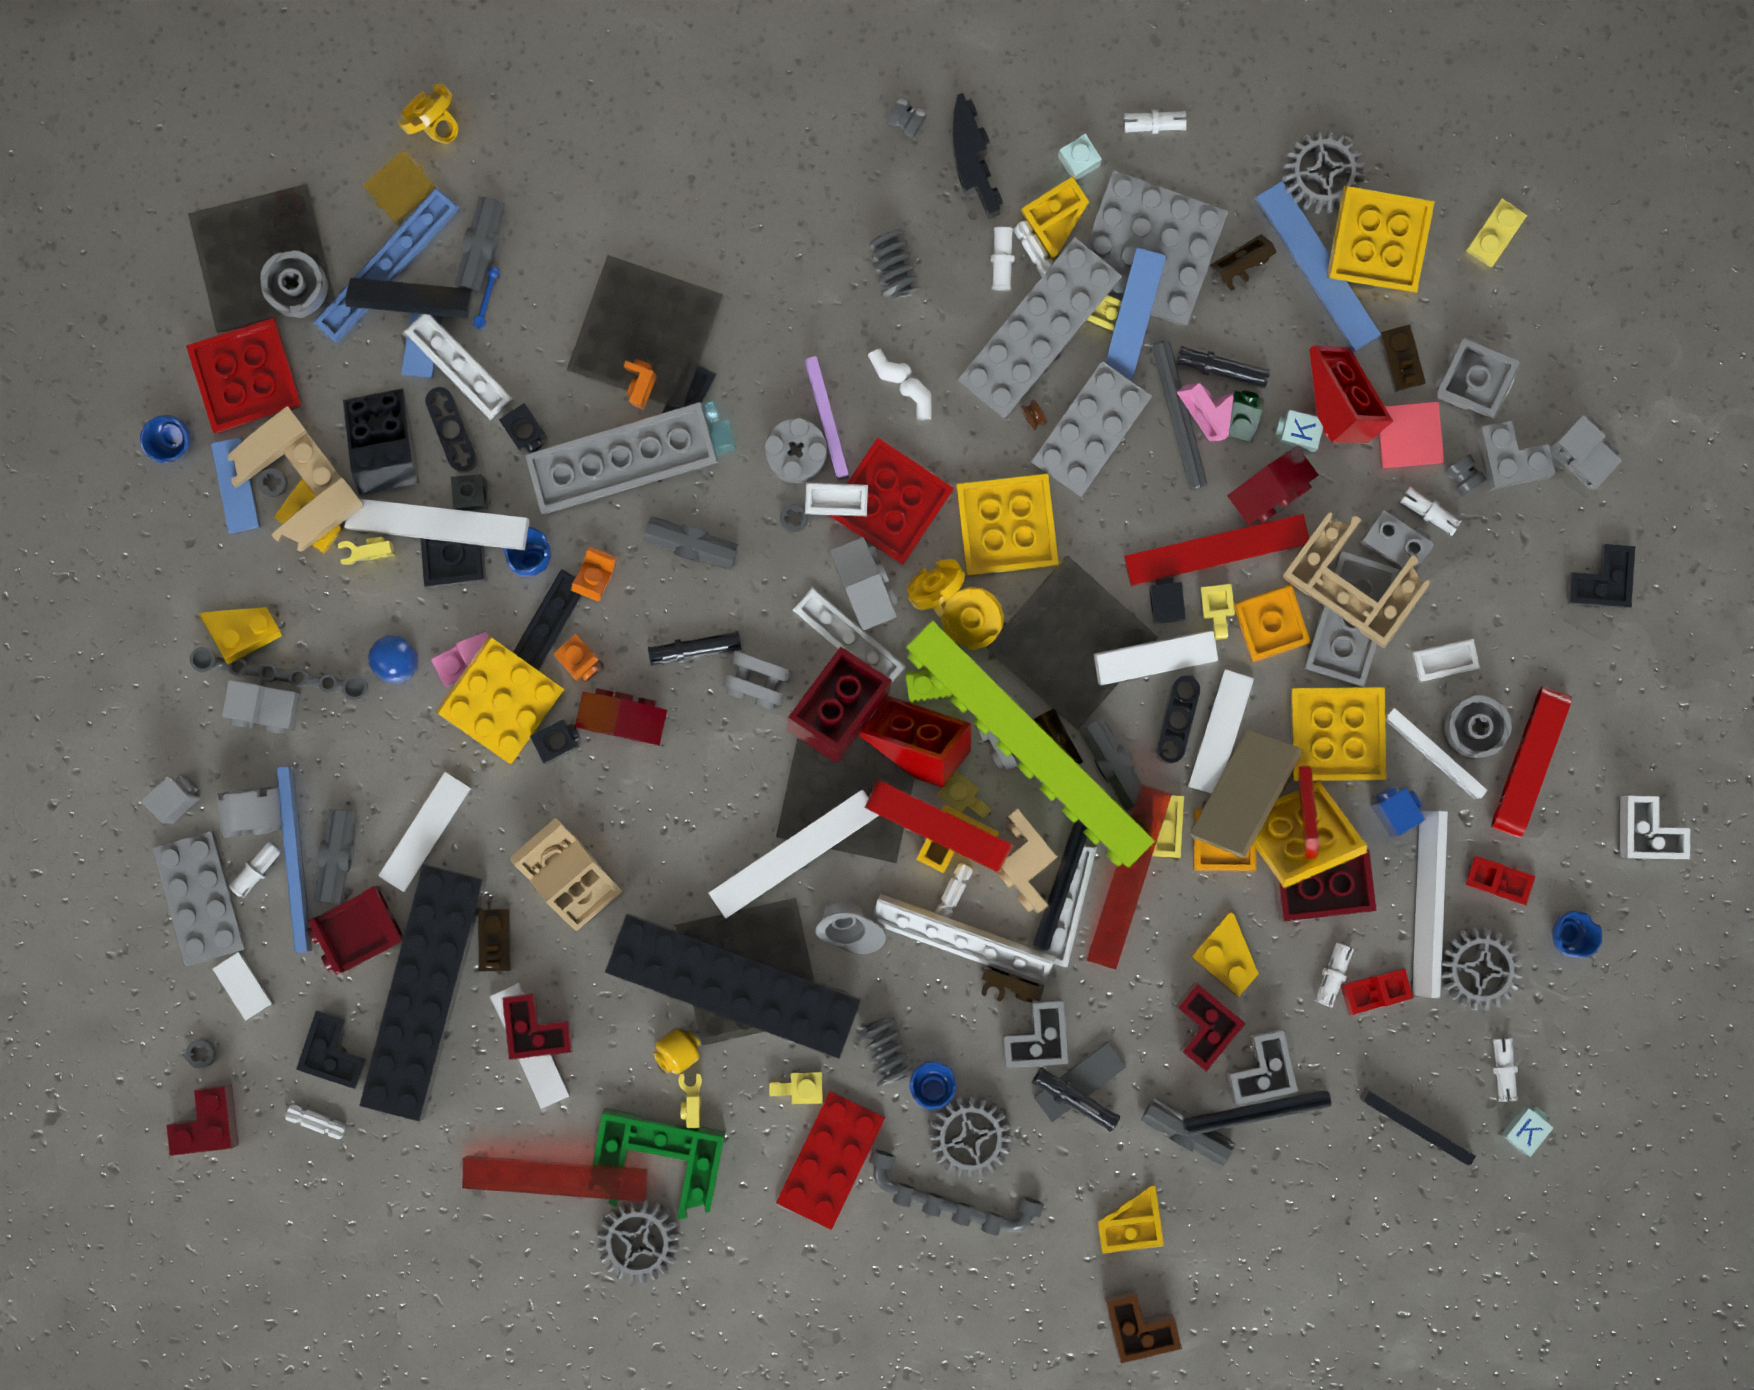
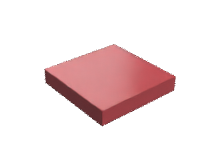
M1439 402L1385 406L1393 422L1378 434L1382 469L1444 463Z

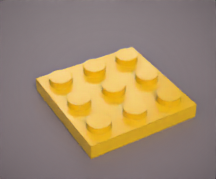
M1344 186L1326 277L1417 293L1435 201Z
M1048 474L956 484L967 576L1059 565Z
M488 636L435 712L511 765L530 739V735L535 732L564 689L495 639Z
M1385 687L1291 689L1292 745L1299 747L1302 751L1292 771V781L1299 780V766H1310L1312 768L1313 781L1386 780Z
M1320 781L1313 784L1319 836L1318 856L1316 859H1306L1299 790L1276 800L1253 843L1284 888L1366 853V843Z

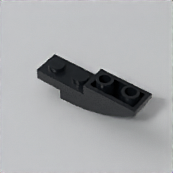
M960 93L957 95L954 108L952 130L955 166L965 197L977 192L989 220L1000 215V205L1003 204L997 187L992 189L987 179L991 176L986 161L984 159L979 161L980 157L987 155L986 145L990 144V140L984 127L978 128L974 117L978 116L972 99L966 100L964 94Z

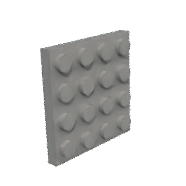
M1113 170L1086 247L1122 275V278L1108 296L1122 301L1136 248L1166 255L1150 315L1187 327L1228 211Z

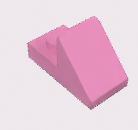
M1200 383L1184 385L1177 391V394L1209 442L1225 440L1229 436L1233 394L1220 395L1211 401L1210 392Z
M487 632L455 644L456 647L431 659L445 687L452 685L458 680L488 638Z

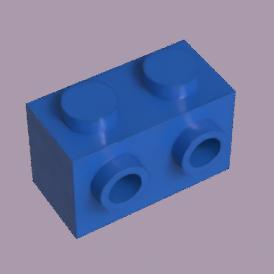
M1396 786L1389 787L1375 796L1377 802L1371 805L1390 837L1400 836L1426 820L1419 810L1422 807L1420 799L1413 790L1409 792L1407 788L1397 789Z

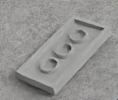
M1101 361L1031 462L1082 497L1152 395Z
M1340 551L1334 569L1335 574L1377 603L1400 572L1398 568ZM1323 605L1304 669L1364 687L1377 644L1359 632L1358 628Z
M214 831L153 847V854L184 966L187 967L246 950Z

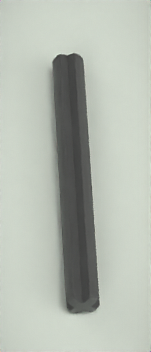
M1160 341L1153 344V351L1190 489H1199L1206 486L1207 481L1188 409L1177 394L1182 385L1170 341Z

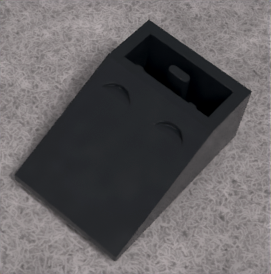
M403 388L343 400L351 475L359 495L420 483L417 457Z

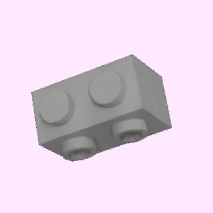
M1391 509L1389 512L1382 510L1359 543L1395 568L1400 569V571L1411 556L1414 555L1419 561V564L1413 567L1417 572L1435 545L1429 540L1431 536L1419 527H1415L1413 530L1404 524L1406 519L1396 511Z

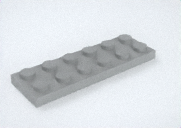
M1074 237L957 381L1003 419H1006L1120 281L1122 275Z
M700 402L525 455L540 512L543 515L718 463L704 409Z

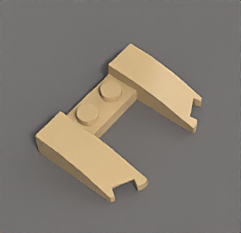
M287 406L248 436L227 455L228 461H235L237 476L232 477L231 481L236 489L283 454L286 456L316 497L271 535L278 542L281 541L283 536L298 542L297 551L302 552L363 508V505Z
M1328 512L1283 574V579L1306 595L1312 596L1358 628L1359 632L1385 649L1429 587L1430 581L1421 582L1413 568L1419 564L1417 557L1412 555L1378 603L1328 569L1361 522V519L1352 516L1351 524L1331 521L1332 513Z

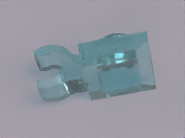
M714 401L702 404L716 455L737 451L729 420L720 422Z

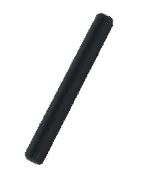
M1079 819L1074 823L1047 901L1048 906L1044 910L1033 942L1034 947L1044 951H1048L1087 839V836L1083 833L1087 827Z
M1319 1091L1189 1117L1183 1120V1129L1185 1134L1195 1135L1329 1108L1332 1104L1331 1096L1328 1091Z

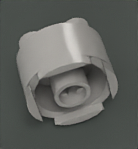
M287 251L277 253L268 259L261 271L260 281L264 298L277 311L286 316L307 317L319 309L326 298L328 291L326 275L322 268L303 252ZM291 280L299 283L296 289L289 285Z
M802 418L788 419L776 425L769 433L765 442V455L771 471L779 479L789 483H806L816 478L822 472L827 460V446L822 432L813 423ZM795 445L797 448L800 446L804 447L801 450L802 456L800 458L796 455L789 456L791 446Z
M1484 695L1472 696L1458 701L1446 713L1444 720V735L1449 746L1458 755L1467 758H1483L1498 753L1505 746L1512 730V722L1507 709L1500 702ZM1475 721L1483 724V729L1479 730V734L1477 731H1472L1471 728Z
M278 787L242 789L233 794H229V791L216 794L220 831L223 832V838L242 836V834L251 833V830H253V835L270 834L272 831L281 830L280 825H282Z

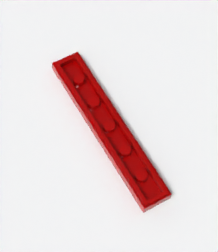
M1304 514L1126 555L1124 556L1130 586L1152 582L1156 579L1169 578L1301 547L1309 540V534Z

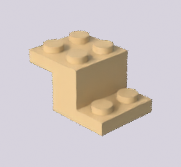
M1016 809L1006 817L1010 821L1006 827L1017 840L1023 837L1026 842L1007 856L1000 873H997V875L1008 888L1012 885L1016 887L1020 892V895L1016 898L1027 912L1033 909L1036 913H1040L1048 905L1029 883V880L1053 862L1057 856L1019 809Z
M557 818L552 820L509 857L514 866L530 880L544 901L575 931H578L623 892L618 884L601 868L588 849Z

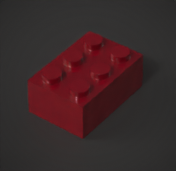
M840 646L788 716L786 730L838 764L860 734L862 728L890 693L892 680Z
M1366 849V853L1285 888L1274 874L1279 921L1285 922L1377 911L1369 849Z

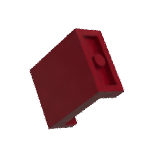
M372 886L363 891L362 894L308 920L311 926L307 928L308 934L315 945L320 944L324 955L321 956L326 969L329 972L334 971L335 975H341L402 943L404 937L379 886Z

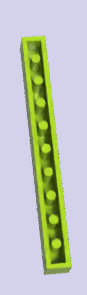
M933 620L906 647L910 651L906 657L918 669L924 665L932 673L928 679L940 691L946 687L954 695L950 701L962 713L968 709L976 717L973 724L985 735L990 731L998 739L995 745L1007 757L1013 754L1020 761L1017 767L1029 779L1035 776L1042 783L1039 789L1051 801L1057 798L1065 806L1061 811L1073 823L1079 819L1087 827L1083 833L1095 845L1101 841L1109 849L1105 855L1117 867L1123 863L1129 868L1155 842Z

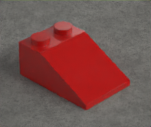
M1313 345L1309 349L1317 417L1323 426L1324 434L1333 443H1369L1390 425L1393 420L1350 347Z
M891 696L886 698L860 731L862 739L915 779L941 788L945 786L971 752V723Z

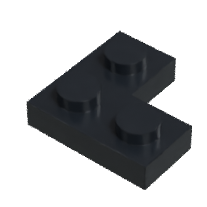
M1603 544L1600 574L1576 572L1569 574L1568 604L1632 608L1636 546Z
M316 1010L296 1070L356 1089L366 1059L337 1049L347 1020Z

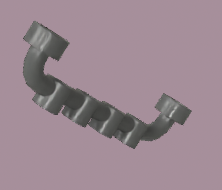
M205 647L195 649L190 655L191 666L196 671L203 673L219 669L230 671L231 674L239 677L251 675L260 677L267 682H275L276 680L289 682L298 688L311 686L320 688L326 693L338 691L343 692L348 699L354 701L363 699L369 690L367 681L357 675L340 680L331 674L323 676L313 675L302 669H281L271 663H264L262 665L249 663L243 658H239L227 665L224 658L216 657V654L211 649ZM241 661L243 663V670L237 673L235 665ZM272 667L274 671L273 676L267 678L265 670ZM298 673H302L304 676V680L300 684L295 682V676ZM329 678H332L334 681V686L331 689L325 687V682Z
M872 1150L869 1162L874 1165L873 1176L875 1183L881 1190L894 1195L892 1202L900 1206L910 1207L912 1201L923 1204L922 1212L928 1215L939 1217L942 1210L953 1214L951 1221L954 1223L969 1226L970 1221L973 1220L982 1223L981 1230L995 1236L999 1235L1000 1229L1009 1232L1021 1231L1030 1225L1034 1217L1041 1216L1044 1204L1029 1197H1020L1017 1210L1022 1212L1018 1219L1010 1220L994 1212H985L966 1203L954 1202L935 1193H926L907 1184L892 1182L888 1180L885 1173L886 1169H893L896 1156L883 1150Z

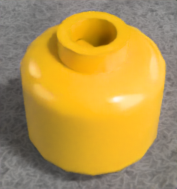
M674 1028L656 1042V1052L653 1053V1056L664 1072L669 1073L671 1071L674 1074H681L699 1060L697 1048L701 1044L692 1031L686 1033L680 1028Z

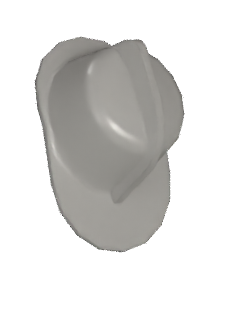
M828 901L825 905L823 919L816 926V934L821 940L855 954L876 952L886 942V933L883 928L865 918L861 908L849 901L837 903Z

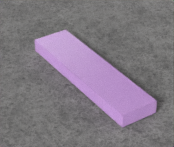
M817 356L807 358L805 361L835 475L838 480L849 478L818 359Z

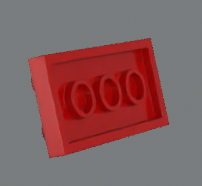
M830 1090L776 1204L832 1230L885 1117Z

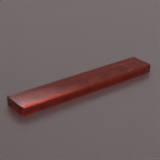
M1144 784L1141 785L1131 818L1155 842L1129 868L1123 863L1119 867H1115L1088 952L1087 961L1117 969L1172 796L1170 792Z
M465 1156L463 1158V1189L639 1202L647 1200L648 1169L478 1156Z

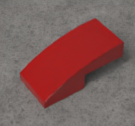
M1475 856L1466 885L1527 906L1536 876Z
M1405 968L1341 985L1349 1015L1413 999Z

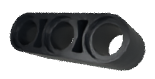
M1191 676L1179 677L1172 683L1155 747L1157 758L1165 764L1178 762L1183 758L1186 751L1200 695L1199 682ZM1180 682H1188L1192 685L1193 694L1190 698L1184 699L1179 696L1177 687ZM1175 711L1183 713L1186 718L1184 727L1180 729L1173 727L1170 723V716ZM1167 741L1174 742L1178 747V754L1173 759L1163 755L1162 746Z

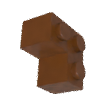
M1134 1290L1104 1297L1121 1364L1182 1349L1175 1318L1172 1314L1143 1320L1137 1294Z

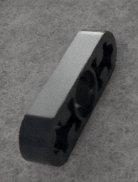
M435 387L427 393L425 403L445 455L454 470L460 473L469 472L476 466L477 455L453 395L443 387ZM437 394H440L443 398L448 397V401L444 402L445 409L448 413L454 411L455 415H448L439 421L437 420V416H443L438 406H432V403L436 401L435 396ZM453 421L458 423L460 432L455 438H446L443 434V427L446 423ZM465 438L466 443L460 444V447L465 454L470 453L471 457L466 459L467 465L462 466L460 462L455 463L454 459L458 458L456 448L453 446L449 450L448 445L458 444Z

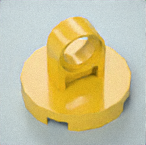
M443 83L432 85L435 91L428 95L422 91L412 99L401 112L404 120H398L397 123L407 134H415L424 130L432 140L450 143L458 134V124L446 110L452 101L453 94ZM445 120L449 125V133L441 138L436 133V126L440 121Z
M953 559L935 562L938 567L929 572L924 568L910 581L906 591L909 594L907 597L914 608L920 610L933 608L936 614L942 617L946 601L959 591L965 580V573L957 561Z
M968 587L957 591L946 601L941 617L944 632L957 645L960 644L972 650L986 647L993 642L1001 632L1004 621V614L999 601L990 592L977 587Z

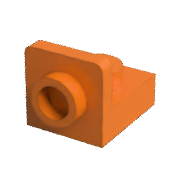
M635 359L634 363L625 361L623 367L627 371L639 375L638 379L633 378L627 391V396L630 397L629 402L632 406L644 410L657 375L651 370L652 365L638 359Z
M589 547L586 551L584 562L573 581L571 591L600 602L613 576L617 558L605 551Z
M577 634L553 653L577 682L582 678L586 682L599 671L597 665L601 661Z

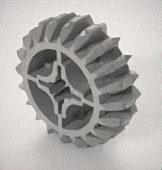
M1316 131L1314 133V141L1307 134L1304 135L1302 138L1304 145L1296 141L1292 146L1295 152L1288 151L1286 154V158L1290 162L1284 163L1282 166L1284 171L1290 172L1283 176L1282 181L1293 183L1287 187V193L1296 191L1298 194L1293 201L1298 203L1301 199H1304L1306 202L1303 205V209L1306 211L1311 204H1314L1315 214L1321 212L1322 206H1325L1326 212L1331 214L1334 209L1333 203L1338 209L1340 208L1343 189L1332 194L1333 179L1340 177L1342 174H1348L1346 186L1361 189L1362 187L1356 182L1359 183L1365 180V175L1358 173V171L1365 168V163H1355L1361 157V152H1350L1354 146L1352 141L1346 146L1341 144L1344 140V135L1342 134L1339 135L1336 141L1332 140V131L1327 132L1325 139H1322L1320 131ZM1315 151V165L1308 167L1305 171H1299L1301 159L1308 153ZM1327 151L1338 155L1343 162H1333L1329 158ZM1321 165L1326 167L1325 171L1327 169L1330 171L1327 178H1322V174L1320 176L1317 174ZM1303 181L1316 184L1322 195L1309 190Z
M1471 928V938H1469L1465 931H1461L1459 937L1462 942L1459 943L1456 939L1451 938L1449 942L1455 949L1451 951L1450 949L1443 948L1442 950L1444 955L1450 956L1448 961L1442 960V966H1446L1447 971L1441 972V978H1449L1450 980L1444 983L1442 987L1444 990L1455 989L1449 996L1451 1000L1457 999L1460 995L1462 996L1459 1003L1461 1007H1466L1471 1000V1010L1478 1011L1480 1002H1482L1483 1009L1490 1011L1491 1000L1496 1007H1501L1502 1001L1500 996L1502 995L1506 1000H1511L1512 995L1507 989H1519L1520 986L1513 983L1512 980L1513 977L1523 978L1522 973L1514 972V967L1522 966L1523 961L1512 960V957L1519 954V950H1507L1512 943L1511 939L1507 938L1502 943H1499L1502 938L1501 932L1496 931L1492 938H1490V928H1484L1480 937L1478 929ZM1480 944L1479 950H1476L1475 957L1471 961H1459L1460 956L1467 948ZM1489 945L1495 948L1501 955L1504 968H1499L1492 964L1490 960L1491 953L1488 952ZM1479 961H1482V966L1495 970V972L1481 973L1482 977L1479 978V973L1472 969H1467V966L1475 967V965H1480ZM1457 970L1467 972L1470 975L1471 986H1473L1472 993L1467 991L1460 983ZM1502 977V981L1496 989L1482 995V990L1486 987V983L1490 978Z
M970 1095L968 1098L969 1105H964L963 1099L957 1097L959 1107L954 1109L952 1104L948 1103L946 1105L949 1111L947 1115L940 1110L936 1113L943 1120L942 1123L931 1122V1127L938 1129L939 1133L929 1134V1139L938 1140L939 1144L932 1145L930 1150L931 1152L941 1150L942 1154L938 1155L935 1161L937 1163H941L945 1159L948 1161L944 1167L945 1172H949L955 1166L957 1167L955 1171L956 1178H960L962 1170H967V1179L972 1180V1171L978 1170V1175L982 1179L985 1178L982 1168L988 1167L989 1171L993 1174L996 1172L995 1166L992 1164L994 1160L1001 1165L1005 1163V1160L999 1156V1153L1010 1154L1011 1149L1003 1146V1142H1012L1013 1137L1011 1135H1003V1131L1011 1129L1010 1123L1000 1125L999 1122L1006 1117V1114L1004 1112L999 1113L997 1116L993 1114L998 1107L997 1104L993 1103L988 1110L984 1108L987 1102L986 1098L982 1097L978 1106L974 1105L975 1098L973 1095ZM968 1112L984 1115L994 1126L988 1128L975 1127L970 1121ZM959 1115L962 1123L961 1132L951 1139L945 1140V1132L949 1123ZM966 1122L970 1130H973V1134L976 1131L979 1133V1137L975 1139V1153L972 1146L968 1145V1141L966 1143L960 1141L966 1137ZM997 1135L994 1149L982 1160L979 1149L980 1144L991 1136ZM966 1148L971 1154L973 1163L956 1159L950 1154L948 1149Z
M635 1199L630 1201L631 1210H627L626 1205L620 1203L618 1205L620 1215L612 1209L608 1212L613 1222L605 1219L601 1221V1225L608 1229V1231L597 1232L598 1238L606 1240V1242L599 1243L596 1246L597 1250H607V1253L599 1258L600 1261L605 1262L609 1259L612 1261L606 1269L609 1273L615 1267L620 1269L616 1276L618 1280H621L625 1272L629 1273V1284H633L635 1275H639L640 1283L645 1284L647 1273H649L653 1281H656L658 1279L656 1269L658 1268L662 1273L666 1274L669 1269L663 1262L666 1261L674 1264L676 1258L670 1255L669 1252L675 1253L680 1250V1246L671 1244V1241L680 1239V1234H670L669 1231L677 1226L676 1221L666 1224L665 1220L670 1216V1213L666 1211L661 1217L656 1213L660 1209L659 1204H655L652 1211L647 1210L648 1200L643 1201L641 1209L637 1208V1201ZM631 1217L646 1218L642 1226L637 1230L624 1229L619 1226L622 1221ZM653 1223L658 1226L662 1233L663 1249L657 1247V1244L650 1238L649 1233ZM646 1228L643 1235V1243L646 1244V1247L642 1248L640 1246L631 1255V1251L634 1248V1241L630 1239L631 1236L634 1235L636 1238ZM614 1234L619 1236V1239L627 1246V1252L623 1260L615 1251L613 1244ZM639 1254L653 1255L658 1258L655 1262L646 1266L631 1265Z

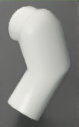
M881 348L868 354L871 363L882 380L901 383L911 376V368L908 364L888 362Z
M909 378L901 382L900 392L902 395L910 396L916 401V419L931 420V392L918 379Z

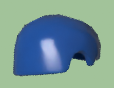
M160 415L149 420L140 433V446L147 457L160 463L180 458L189 449L191 444L190 430L183 420L173 415Z
M528 527L525 550L503 548L508 567L512 572L521 577L536 576L546 570L552 557L551 548L545 535L533 527Z
M386 635L375 641L369 650L368 664L371 670L386 683L401 684L412 678L418 668V654L408 641L400 636Z
M1565 912L1557 918L1551 930L1554 946L1567 957L1588 958L1597 953L1602 944L1601 926L1594 923L1590 919L1589 914L1584 912Z
M938 1061L923 1063L914 1070L910 1078V1092L914 1101L919 1106L928 1110L943 1108L952 1101L956 1092V1080L952 1070Z

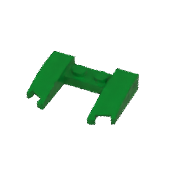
M605 1108L601 1117L588 1188L592 1190L598 1184L612 1195L607 1203L611 1206H617L628 1150L688 1161L677 1219L687 1218V1209L702 1205L705 1206V1211L708 1213L711 1210L726 1131L706 1127L687 1128L685 1126L635 1117L634 1113Z

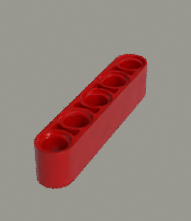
M1545 686L1540 687L1494 812L1491 828L1519 838L1524 835L1567 717L1572 696Z
M877 780L864 807L997 873H1000L1013 846L880 780Z

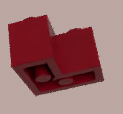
M1297 445L1268 464L1227 496L1248 526L1258 519L1264 523L1277 513L1274 507L1278 504L1283 509L1313 488L1310 482L1318 477L1319 474Z
M596 688L595 694L582 691L574 728L660 746L668 710L656 707L657 701L639 697L638 702H634V695L615 692L613 697V691Z
M1195 982L1175 1005L1176 1008L1198 1025L1197 1029L1180 1048V1051L1207 1072L1246 1023Z
M535 993L502 997L509 1060L571 1053L573 1051L570 1020L539 1024Z
M232 1084L203 1087L194 1090L197 1119L173 1122L166 1125L169 1156L225 1150L239 1146Z

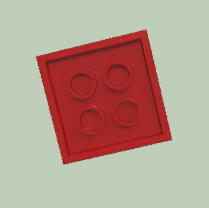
M271 318L186 345L214 434L275 416L287 406L290 410L303 407L276 319Z
M877 437L847 482V484L868 485L867 517L828 516L859 537H864L865 541L901 565H904L954 488Z

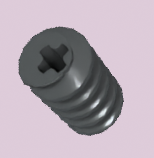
M902 229L882 234L868 244L869 250L877 251L872 255L873 262L880 263L875 268L876 273L885 274L878 281L879 285L888 286L882 291L883 297L886 298L904 297L921 290V288L911 287V284L918 280V277L908 276L907 272L914 268V264H904V261L911 256V253L901 252L900 250L908 244L907 241H898L897 237L904 233Z
M886 1017L858 1027L867 1029L860 1036L861 1040H871V1043L864 1048L865 1051L875 1052V1055L868 1060L869 1063H879V1067L873 1071V1075H883L884 1077L876 1083L878 1087L907 1077L905 1074L912 1069L911 1064H901L908 1057L907 1053L897 1052L904 1045L903 1041H893L900 1033L899 1029H889L896 1022L894 1017Z

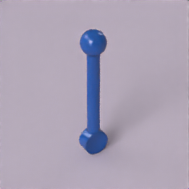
M496 266L488 269L489 279L479 315L473 320L477 328H483L486 325L485 312L494 280L500 274Z

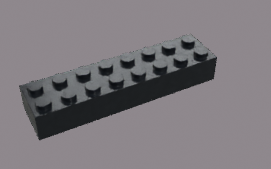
M429 864L422 865L359 1106L418 1122L425 1118L487 879Z
M630 913L625 916L605 973L838 1059H840L861 1002V998Z

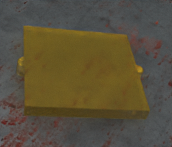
M404 151L400 152L363 184V187L377 201L376 206L383 208L396 224L425 200L435 189L434 185L422 173V167H417Z

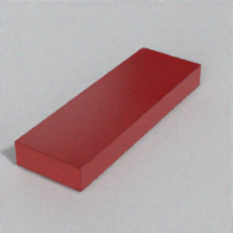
M1299 766L1298 788L1306 859H1316L1318 856L1319 836L1312 768L1310 766Z

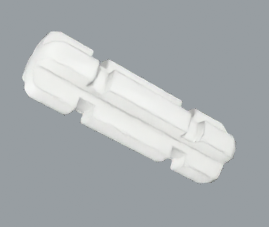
M1025 220L1014 227V232L1018 239H1022L1021 244L1033 264H1037L1036 269L1042 277L1051 267L1053 261L1051 258H1047L1048 253L1037 235L1032 233L1033 228L1030 223Z
M963 863L957 865L954 871L955 876L954 878L951 877L941 898L942 903L941 905L938 904L934 913L951 918L953 906L956 907L966 887L965 882L969 880L973 872L970 866Z
M295 1104L289 1106L286 1112V1120L296 1124L300 1122L301 1126L322 1134L327 1132L329 1133L328 1136L336 1139L343 1137L346 1130L344 1122L338 1120L331 1121L330 1117L309 1109L304 1111L303 1107Z

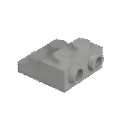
M1463 338L1460 346L1455 344L1450 352L1448 361L1451 362L1447 373L1441 372L1436 382L1435 389L1438 390V398L1464 410L1468 408L1495 419L1520 367V361Z

